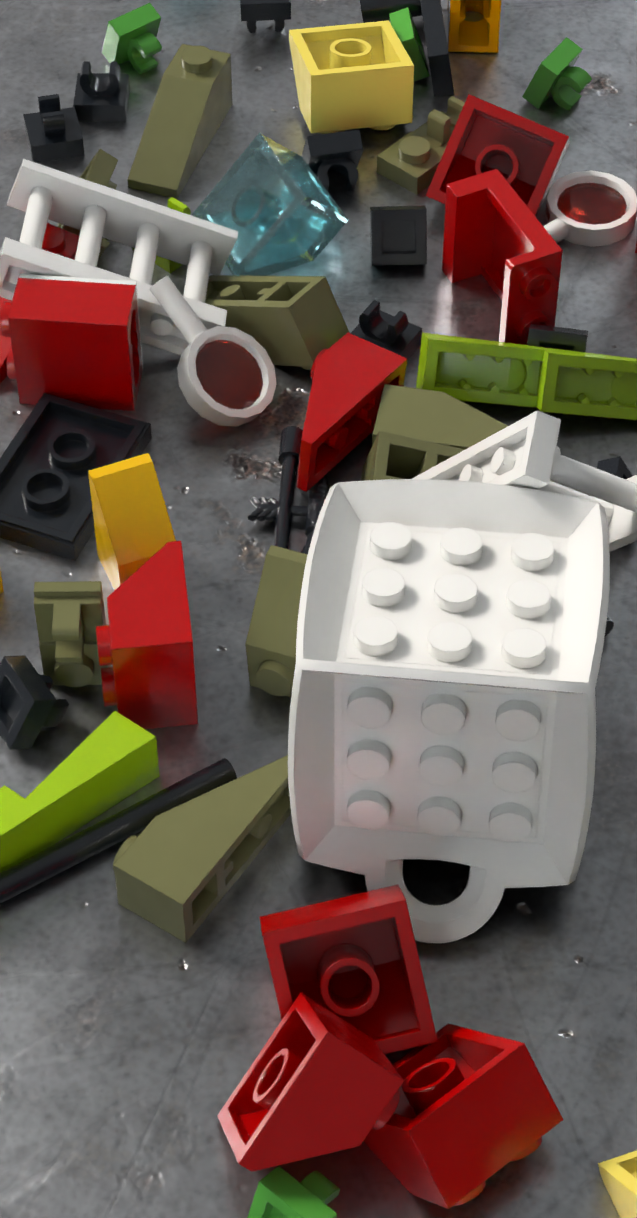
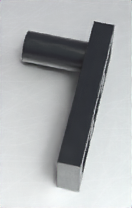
M360 0L363 23L390 21V13L407 7L412 17H423L434 97L454 95L441 0Z

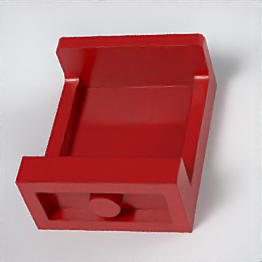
M498 169L448 183L446 187L442 271L451 283L482 274L502 301L499 342L527 345L530 324L555 327L563 250Z

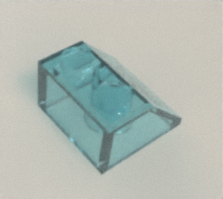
M260 132L192 213L194 217L238 231L237 241L225 264L233 275L267 276L314 261L349 220L302 156Z

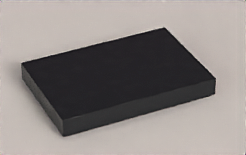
M44 393L0 458V538L76 561L95 530L88 471L142 455L152 439L151 423Z

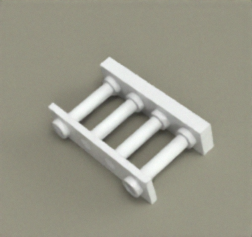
M23 159L9 195L7 206L25 211L26 214L20 240L16 241L5 237L0 250V297L13 300L19 274L137 281L141 343L181 355L189 343L149 290L152 287L157 255L188 266L183 297L207 330L217 326L225 327L227 310L207 304L205 300L209 273L220 275L237 241L238 231ZM48 219L80 230L75 260L42 249ZM102 237L134 248L129 278L97 267ZM216 344L203 347L198 352L196 360L207 363Z
M538 410L412 478L474 481L516 486L599 502L606 512L609 552L637 541V475L623 479L561 455L560 448L557 446L561 419Z

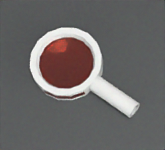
M592 170L570 173L559 178L549 188L545 209V217L548 224L544 228L556 243L563 239L573 244L590 247L616 243L625 239L634 229L637 216V196L635 190L623 179L609 173Z
M165 276L150 287L149 290L189 343L181 353L177 367L179 387L188 404L201 417L220 426L237 427L252 421L262 413L272 402L277 385L275 368L267 351L251 335L237 328L217 326L207 330L169 276Z

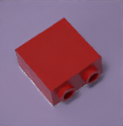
M19 274L12 302L4 301L2 306L1 333L3 337L11 338V345L7 355V375L9 379L17 381L20 404L36 405L42 395L47 393L99 409L135 411L143 371L137 281Z

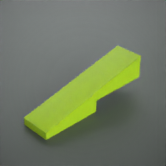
M422 332L416 388L445 392L460 401L536 407L541 412L637 420V359Z
M114 711L26 798H23L7 786H2L0 788V873L55 845L160 777L156 736Z

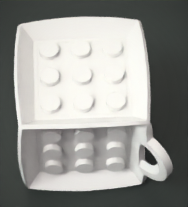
M429 479L338 482L330 487L325 498L307 555L297 621L296 664L288 734V784L295 841L298 854L304 861L365 875L367 891L398 884L406 898L416 941L448 943L474 933L494 914L502 899L505 888L569 885L576 880L585 847L593 800L596 758L595 687L604 645L610 590L608 525L605 508L599 502L516 486L474 481ZM403 859L441 860L469 865V879L466 888L458 898L444 905H428L420 902L411 895L405 886L402 874Z

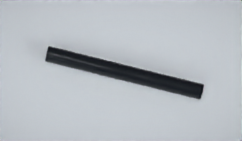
M223 758L0 873V904L144 830L155 816L237 779L233 766L226 758Z

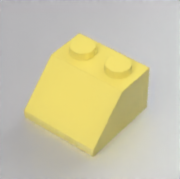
M389 20L289 30V43L299 107L310 133L328 134L359 128L389 130L398 124L412 123L414 64Z

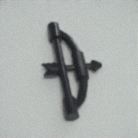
M288 426L282 430L278 460L282 465L279 499L277 501L272 497L269 499L265 497H260L259 499L251 497L250 501L256 507V510L248 516V520L254 521L257 519L258 521L267 520L272 522L276 519L274 546L289 549L292 516H306L305 535L307 540L301 553L308 554L318 516L329 492L330 485L328 484L327 475L323 476L309 489L308 505L293 506L296 471L299 466L303 430L296 426Z

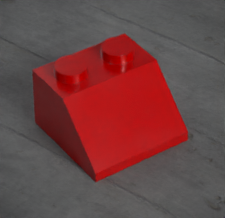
M468 94L425 196L446 205V187L448 183L498 169L536 217L570 144L569 136Z
M181 541L167 542L107 597L109 625L96 626L99 665H113V667L101 668L104 707L117 706L118 713L144 729L198 724L193 639Z
M398 884L260 916L262 936L281 1019L284 1018L300 992H302L373 1038L384 1054L438 1042L406 898Z
M300 992L217 1117L238 1164L253 1172L359 1147L371 1129H381L392 1117L400 1100V1090L398 1089L404 1080L373 1038Z
M448 1023L436 1032L438 1042L417 1046L392 1064L404 1080L398 1089L400 1090L399 1103L389 1121L379 1130L371 1129L364 1139V1143L410 1194L446 1209L467 1203L477 1197L484 1190L488 1178L510 1161L522 1159L533 1153L541 1145L542 1136L563 1121L525 1043Z

